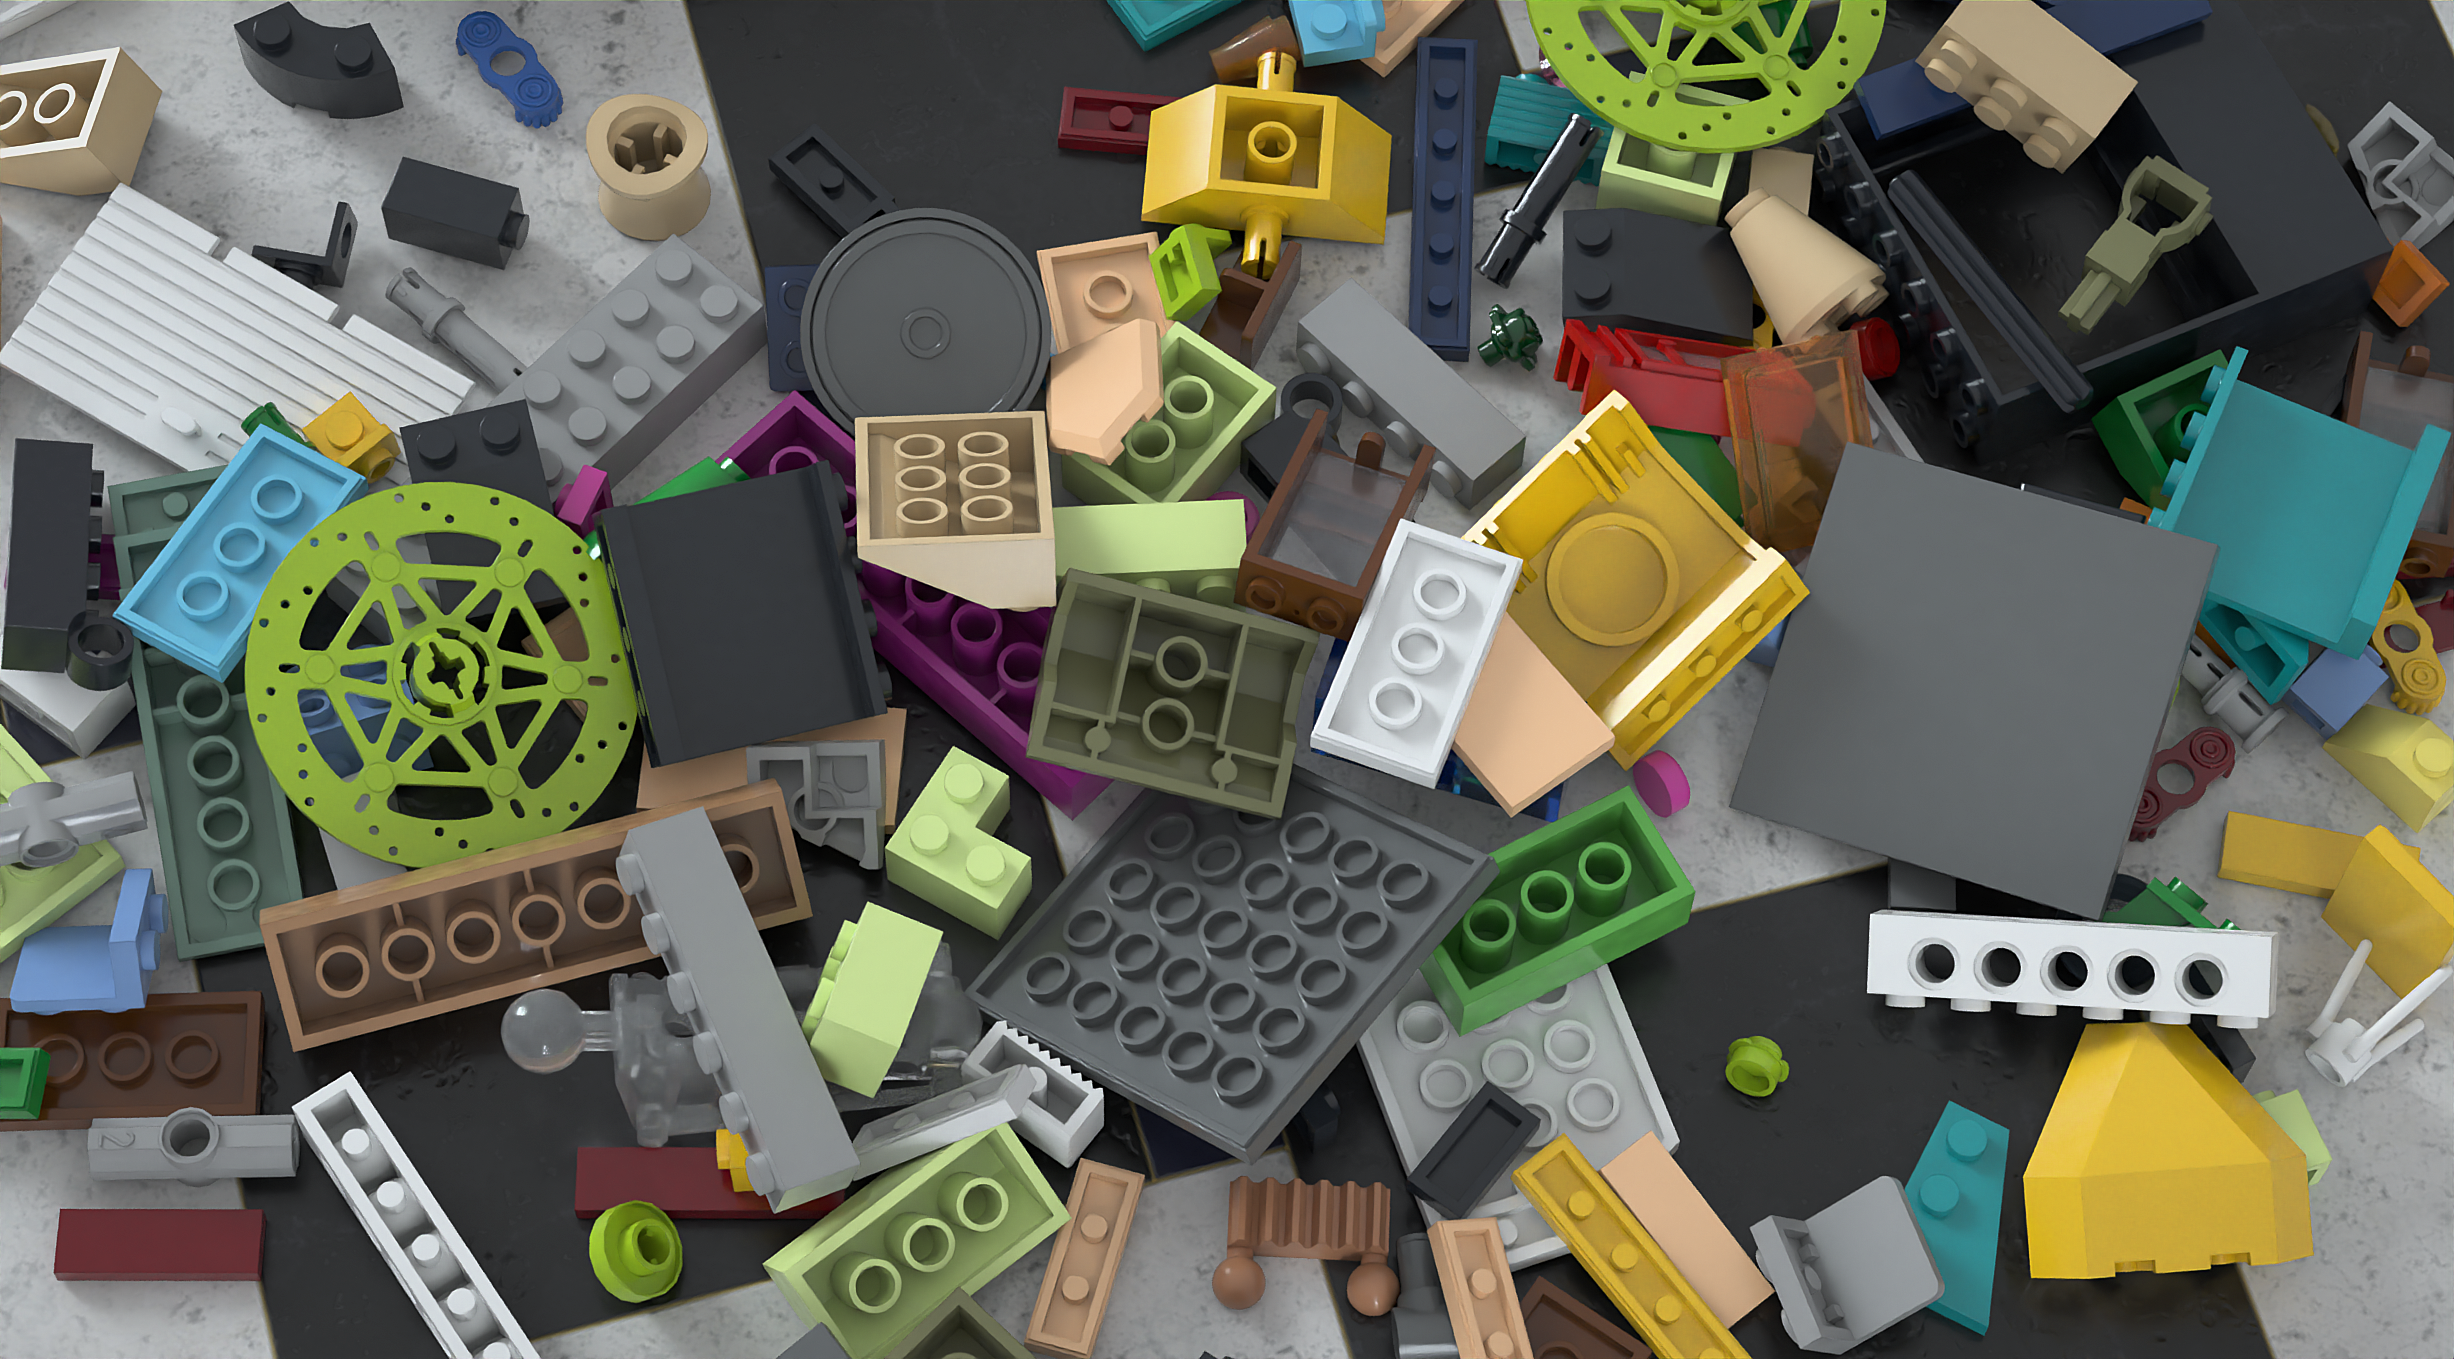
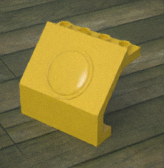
M1615 390L1596 408L1591 410L1560 443L1542 457L1539 463L1503 498L1499 499L1461 538L1523 559L1522 571L1506 612L1615 735L1614 746L1605 753L1624 771L1633 766L1810 593L1789 562L1772 547L1766 551L1748 536L1669 455L1630 402Z

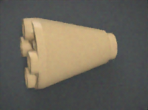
M1763 187L1754 190L1744 197L1725 217L1726 222L1732 228L1730 236L1784 348L1791 356L1800 353L1805 356L1810 353L1814 358L1819 357L1842 337L1843 334L1838 329L1841 324L1854 313H1857L1861 318L1865 317L1889 296L1887 290L1882 286L1886 279L1885 273L1877 264L1778 195L1770 197Z

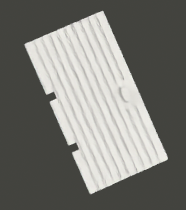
M123 183L118 184L109 197V201L101 208L97 218L89 225L85 235L77 242L73 252L68 255L61 265V269L58 273L56 272L49 282L47 289L39 296L35 306L30 309L23 319V323L18 326L11 336V340L6 343L0 352V366L185 472L229 464L250 438L241 429L242 422L260 406L264 407L268 402H273L294 431L307 442L301 430L351 391L380 425L385 423L393 431L401 453L395 457V463L391 470L378 481L368 484L369 490L364 497L401 486L410 477L399 427L457 415L462 404L470 396L476 385V382L355 314L345 325L343 331L331 325V321L339 311L340 306L237 247L231 249L223 263L214 259L211 255L220 243L219 237ZM343 534L338 535L340 541L345 537Z

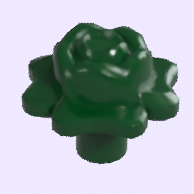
M1494 305L1492 311L1489 312V317L1493 323L1491 325V338L1477 347L1481 358L1490 367L1505 358L1514 363L1519 362L1524 369L1530 372L1538 362L1535 352L1543 343V337L1537 328V324L1531 316L1525 314L1522 308L1507 313L1500 305Z

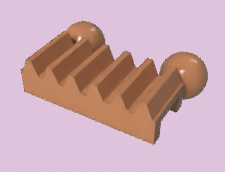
M1240 1176L1235 1181H1230L1227 1258L1217 1266L1212 1278V1288L1216 1298L1224 1306L1235 1310L1250 1308L1261 1299L1265 1291L1266 1279L1260 1265L1253 1260V1256L1361 1261V1265L1351 1273L1346 1287L1347 1297L1351 1305L1364 1315L1380 1316L1387 1313L1396 1305L1397 1298L1400 1295L1398 1277L1388 1267L1390 1189H1387L1381 1182H1374L1369 1187L1362 1188L1355 1181H1347L1342 1186H1333L1328 1180H1320L1315 1185H1307L1302 1179L1294 1178L1287 1184H1280L1274 1177H1267L1260 1183L1253 1182L1248 1176Z

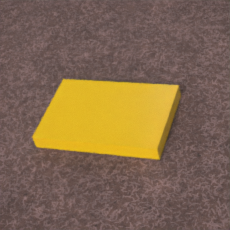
M2379 824L2363 837L2321 918L2354 951L2357 950L2362 940L2368 939L2372 942L2373 947L2365 963L2402 1000L2442 965L2449 964L2454 956V896L2385 826Z

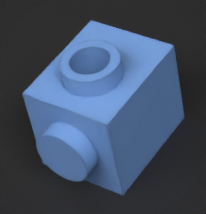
M2368 644L2359 660L2325 647L2297 677L2281 700L2327 740L2348 722L2389 676L2379 668L2383 661L2379 654Z

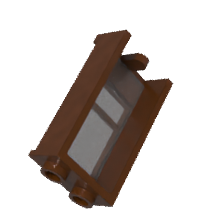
M2360 331L2347 362V377L2340 421L2414 451L2427 423L2451 432L2450 439L2399 567L2400 571L2413 577L2436 576L2444 578L2454 558V376L2427 371L2430 364L2431 351L2423 346L2408 347L2400 365L2371 360L2369 357L2373 333Z
M1316 409L1241 557L1233 603L1350 642L1400 519L1412 522L1420 503L1423 502L1427 494L1436 448L1424 444L1408 477L1381 468L1386 442L1378 433L1366 432L1363 434L1358 444L1355 459L1322 448L1329 412Z

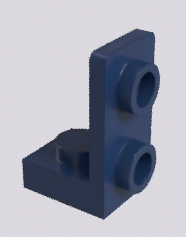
M820 264L774 265L765 267L769 386L772 391L814 390L803 362L800 344V324L806 293Z

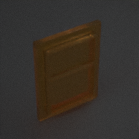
M1847 330L1821 337L1815 335L1807 340L1767 349L1761 347L1753 352L1720 359L1745 533L1766 551L1772 547L1778 553L1814 545L1846 443L1851 442L1873 448L1857 330Z

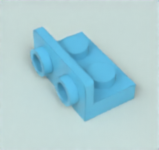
M1288 0L1304 67L1375 57L1377 32L1385 31V14L1382 0Z

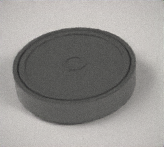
M913 208L888 213L868 221L853 230L829 252L816 271L806 293L801 315L800 344L807 376L816 395L833 419L855 437V418L1027 411L1040 391L1046 376L1051 352V319L1045 292L1037 274L1022 252L1006 236L981 220L963 213L937 208Z

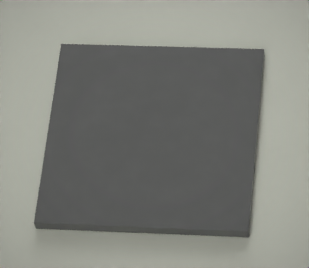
M1847 442L1802 579L1810 593L1792 610L1729 807L1745 814L2093 921L2102 922L2221 551L2220 546Z
M1294 763L1280 820L1145 787L959 999L968 1013L992 1026L996 1022L1006 1021L1007 1029L1017 1028L1018 1037L1028 1036V1043H1038L1039 1051L1049 1050V1055L1053 1059L1060 1058V1062L1064 1065H1070L1077 1072L1252 1166L1500 873L1494 857Z

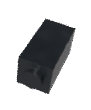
M402 157L381 205L389 239L501 270L505 269L512 250H520L523 247L529 230L530 218L529 215L524 214L519 188L407 157Z

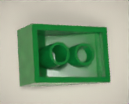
M2221 349L2117 396L2091 419L2119 473L2152 510L2154 507L2166 511L2171 499L2160 495V491L2174 459L2187 463L2191 451L2180 447V444L2194 412L2207 416L2211 404L2200 400V397L2214 365L2227 369L2228 362Z

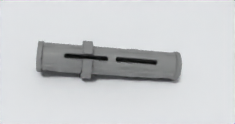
M409 267L403 270L402 275L408 281L403 279L398 273L389 283L385 293L386 298L406 312L424 329L422 335L433 344H443L498 392L501 393L528 368L486 331L475 324L463 312L465 310L463 304L453 297L445 298L418 275V272L413 268Z

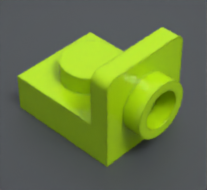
M1196 223L1186 224L1173 230L1169 238L1149 255L1167 320L1187 322L1222 291L1213 260L1232 244L1228 230L1206 228Z

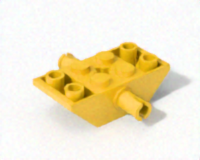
M1276 52L1265 53L1259 57L1257 62V88L1215 84L1151 111L1141 221L1179 225L1196 223L1209 228L1245 231L1241 271L1256 278L1257 265L1261 256L1264 258L1262 280L1272 277L1280 261L1282 235L1384 245L1392 139L1391 134L1337 96L1293 92L1294 73L1297 66L1296 60L1292 56L1282 53L1279 74H1275Z

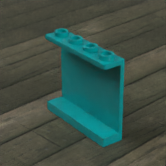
M2236 346L2227 369L2214 365L2200 397V400L2211 404L2207 416L2194 412L2180 444V447L2191 451L2187 463L2174 459L2160 491V495L2171 499L2167 510L2163 511L2154 507L2146 525L2220 546L2221 551L2206 598L2359 660L2377 626L2450 439L2451 432L2427 423L2414 451L2237 380L2248 350Z

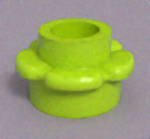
M1752 1036L1737 1039L1730 1044V1053L1726 1058L1728 1064L1725 1073L1728 1081L1739 1091L1752 1096H1767L1775 1090L1778 1082H1784L1787 1079L1789 1065L1785 1060H1781L1782 1051L1772 1040L1762 1036Z

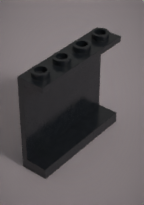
M829 460L816 462L804 468L632 506L625 504L602 509L592 514L651 768L662 767L888 713L885 700L892 699L891 680L885 663L883 661L876 663L870 637L877 636L878 633L876 616L871 601L868 598L861 600L855 574L862 573L863 563L862 559L858 558L856 538L853 535L846 536L841 511L848 509L847 492L840 473L832 474Z

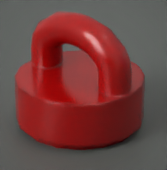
M1879 317L1854 323L1850 327L1848 335L1841 343L1837 355V369L1843 378L1861 370L1868 381L1891 377L1897 371L1900 362V348L1897 337L1890 325Z

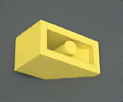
M2366 704L2336 734L2330 737L2322 747L2417 834L2454 800V741L2430 719Z

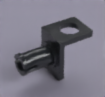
M339 201L325 257L258 245L253 246L251 255L311 290L319 284L343 288L358 221L349 203Z

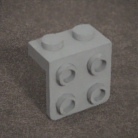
M1879 1177L1805 1221L1770 1215L1750 1227L1758 1246L1756 1260L1764 1276L1773 1283L1783 1306L1781 1319L1784 1328L1792 1340L1799 1345L1800 1349L1840 1355L1938 1300L1945 1290L1942 1276L1903 1186L1894 1177Z

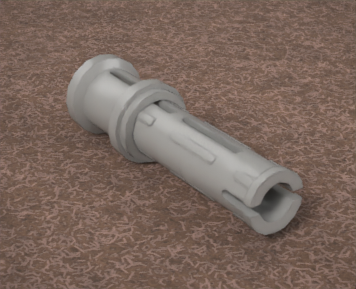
M2194 632L2181 674L2204 696L2200 701L2204 705L2202 709L2208 715L2216 713L2243 739L2241 748L2249 754L2272 734L2290 713L2283 707L2275 709L2248 682V676L2242 669L2240 670L2236 666L2231 670Z

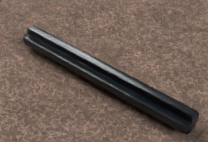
M1907 170L1892 179L1889 183L1890 188L1887 191L1888 197L2059 407L2068 414H2072L2085 407L2092 400L2093 386L1916 171Z

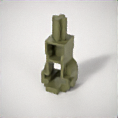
M2146 156L2141 164L2132 171L2124 184L2118 219L2108 231L2105 230L2087 253L2081 275L2083 281L2058 312V317L2068 322L2067 328L2075 333H2078L2080 330L2088 335L2114 300L2124 307L2128 304L2147 279L2149 270L2163 252L2179 248L2184 243L2189 244L2195 235L2199 236L2213 218V215L2209 213L2212 197L2208 195L2209 188L2159 156H2156L2154 160ZM2141 193L2150 200H2153L2156 196V202L2180 216L2183 222L2179 223L2175 220L2170 228H2161L2154 237L2134 224L2144 212L2147 203L2138 195Z

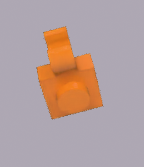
M2400 240L2394 246L2373 299L2399 327H2408L2450 283L2411 241Z

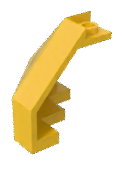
M2150 1021L2086 1024L2023 1176L2031 1278L2116 1277L2115 1272L2153 1271L2154 1273L2206 1270L2211 1269L2210 1265L2247 1262L2250 1266L2279 1264L2314 1256L2306 1154L2186 1024H2163Z

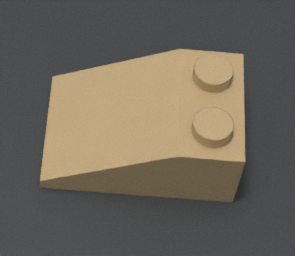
M121 47L0 66V183L77 196L112 192L119 183L129 187L162 90Z

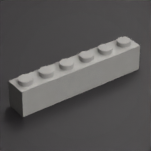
M701 806L628 830L619 857L616 859L619 881L625 893L629 896L635 894L644 914L641 919V925L645 941L654 955L661 953L670 974L667 977V987L671 1001L679 1014L687 1013L696 1033L693 1037V1047L697 1061L705 1074L713 1073L722 1093V1096L719 1098V1107L723 1121L732 1135L739 1133L749 1155L745 1160L746 1171L754 1191L759 1196L766 1195L775 1214L847 1188L861 1163L704 807Z

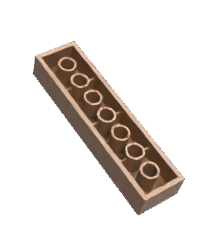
M775 778L260 910V929L293 1052L662 956L661 953L654 955L645 941L641 925V919L644 916L636 895L629 896L622 888L616 870V859L619 857L628 830L701 806L704 807L757 930L812 917L813 914L784 796Z

